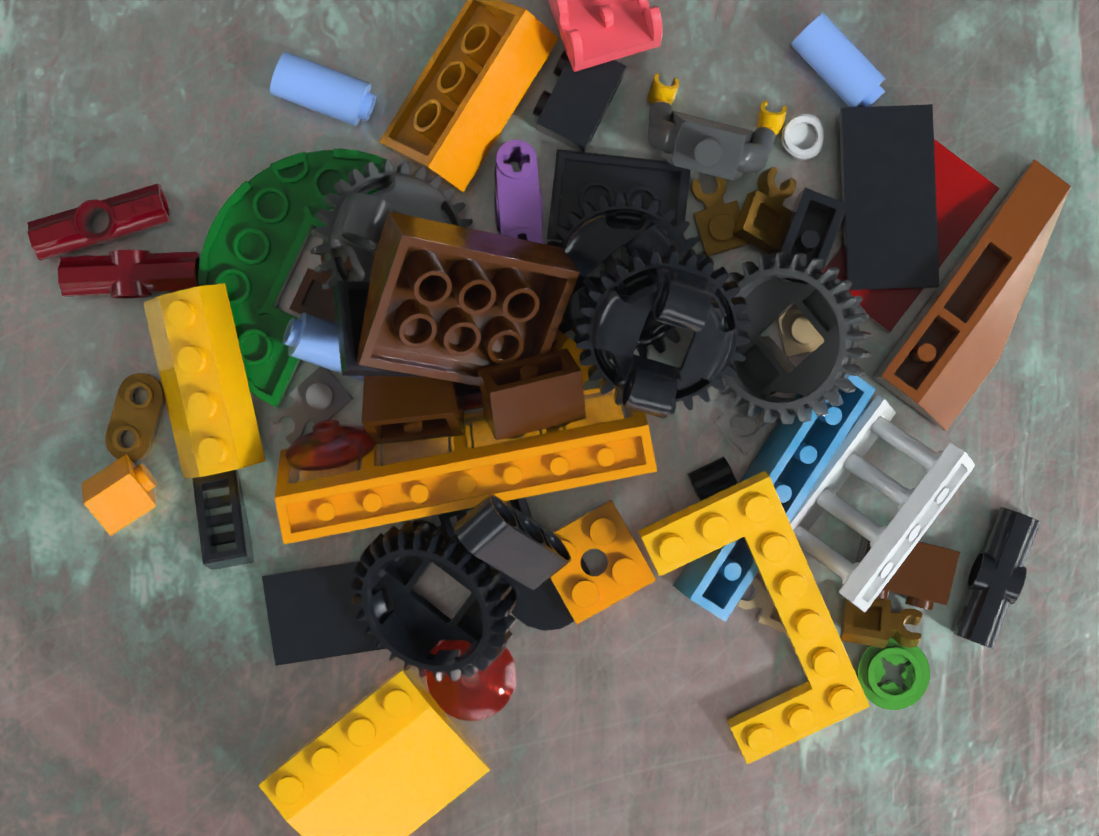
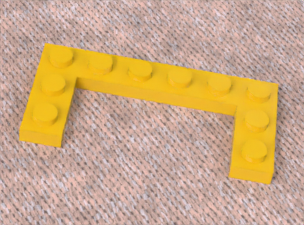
M766 471L638 530L659 577L742 537L745 539L808 680L804 684L726 720L747 764L870 707L771 478Z

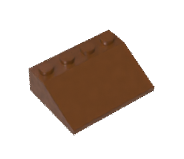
M389 211L374 254L357 356L358 365L479 386L477 371L479 369L550 352L580 272L564 249L560 247Z

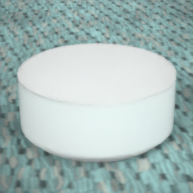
M810 114L793 116L785 123L780 133V144L783 151L790 158L798 161L810 160L817 156L824 148L827 139L824 124L817 117Z

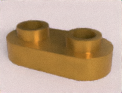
M136 373L128 376L121 383L105 435L106 447L116 459L127 454L132 461H138L147 456L151 451L166 402L162 383L157 377L145 373ZM139 387L144 388L147 392V399L142 404H137L133 398L134 391ZM127 430L131 431L135 437L134 444L129 448L121 443V435Z

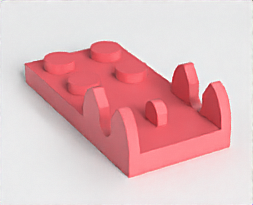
M547 0L574 72L657 48L661 45L662 19L658 6H649L648 0Z

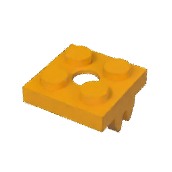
M612 500L592 511L582 514L553 532L566 546L571 556V562L554 574L551 580L576 625L656 581ZM590 549L601 550L608 559L606 570L597 576L586 574L581 567V557Z

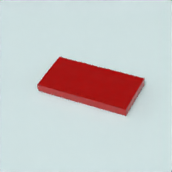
M934 139L938 262L940 268L1000 188ZM844 243L822 272L823 274L828 268L837 267L839 269L837 279L840 281H845ZM924 288L849 292L853 297L861 296L863 300L860 302V306L865 310V314H869V319L887 333H890Z

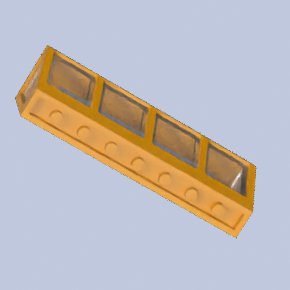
M599 388L583 391L586 419L570 422L568 425L560 428L550 427L526 433L524 436L516 439L505 438L496 441L484 419L482 410L464 414V435L375 445L369 434L364 433L282 449L280 451L274 498L283 544L473 508L492 494L503 501H509L658 472L645 413L634 412L632 409L625 408L622 403L619 405L615 404V388L604 395L600 393Z

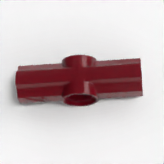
M154 184L101 201L97 199L88 200L77 208L27 222V233L31 247L34 249L38 260L43 261L97 244H112L120 237L172 222L171 212L161 185ZM100 211H106L109 217L108 226L103 232L95 234L91 229L92 217Z
M148 250L110 251L109 255L60 257L58 284L62 296L65 297L111 295V298L152 297V293H172L199 286V253L196 251L150 253Z

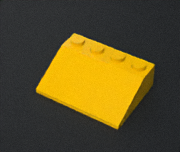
M403 666L266 775L258 786L283 818L301 836H409L489 772L490 768L411 669L404 671Z

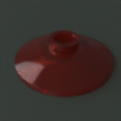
M329 419L316 423L312 427V432L295 441L287 449L286 459L291 467L298 470H329L348 465L363 458L374 449L376 444L372 441L364 426L340 424L338 420Z
M444 640L437 646L433 654H436L439 649H459L460 656H463L471 643L464 640ZM506 647L484 671L478 670L477 673L480 679L474 686L466 685L462 677L457 681H452L448 674L438 682L433 672L429 671L427 674L429 692L439 707L454 718L466 721L489 718L498 713L508 703L516 685L514 659Z

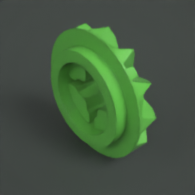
M889 637L885 648L869 646L859 658L857 678L866 698L873 704L888 710H900L912 706L924 695L929 685L930 667L926 656L918 646L913 648L904 647L898 644L894 638ZM884 658L894 666L909 661L903 665L904 668L899 672L902 678L901 682L905 686L903 689L891 680L879 683L886 673L881 659Z

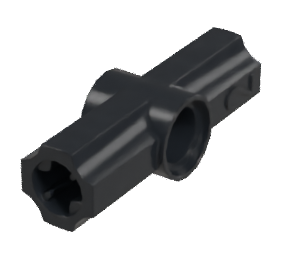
M1004 507L1000 508L986 548L977 555L971 567L967 581V587L970 590L953 634L993 649L1009 604L1015 603L1024 586L1027 574L1024 564L1041 521Z

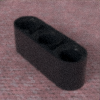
M493 494L489 495L454 524V530L458 539L470 553L533 590L537 589L571 562V556L566 546L552 531Z

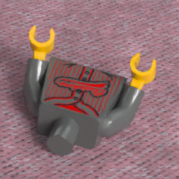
M659 73L654 75L647 94V100L651 103L647 137L650 145L660 150V155L669 164L728 180H736L743 176V173H757L766 166L776 135L782 132L787 112L785 105L782 106L780 112L773 113L767 110L768 101H763L760 104L756 124L757 129L752 131L673 111L671 106L680 85L679 80L674 77L671 86H666L659 81Z

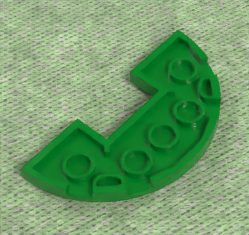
M340 148L308 153L301 152L287 156L271 163L270 167L261 171L249 181L242 183L227 199L210 226L199 261L198 285L226 284L250 392L276 408H279L300 363V359L288 355V345L283 344L284 333L289 321L292 318L298 320V317L280 310L276 306L313 227L325 226L323 222L315 218V214L320 209L330 210L322 199L328 193L338 195L333 187L336 182L342 179L349 183L347 175L354 169H357L364 177L363 168L373 162L380 173V165L387 159L362 151ZM381 188L371 190L366 194L371 195L377 191H380Z

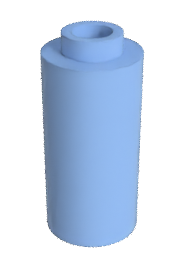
M824 13L812 21L790 44L849 107H857L859 104L861 107H870L885 92L880 84L886 78Z
M286 51L281 55L276 65L270 84L271 95L357 126L361 119L367 121L370 118L376 101V95L370 93L371 83Z
M305 312L299 316L298 320L292 318L286 327L283 337V344L288 345V355L342 374L337 324ZM349 376L364 381V376Z

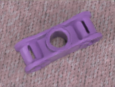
M516 139L510 140L500 146L496 155L494 173L496 230L499 235L543 244V203L541 189L539 188L537 156L535 150L527 142ZM510 162H518V167L521 171H513Z

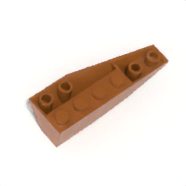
M1034 159L872 378L942 430L947 431L1000 359L1071 186Z

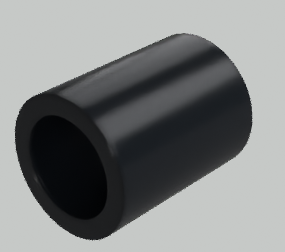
M724 456L687 474L700 501L738 484Z

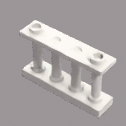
M877 395L871 404H866L855 421L854 427L842 441L790 522L801 549L843 579V586L839 593L864 613L975 467L968 454L950 442L944 451L936 453L892 424L890 421L896 412L880 395ZM878 437L926 468V475L916 489H907L863 459ZM851 473L898 504V513L888 526H879L835 495ZM824 509L870 541L871 549L861 562L853 564L808 531Z

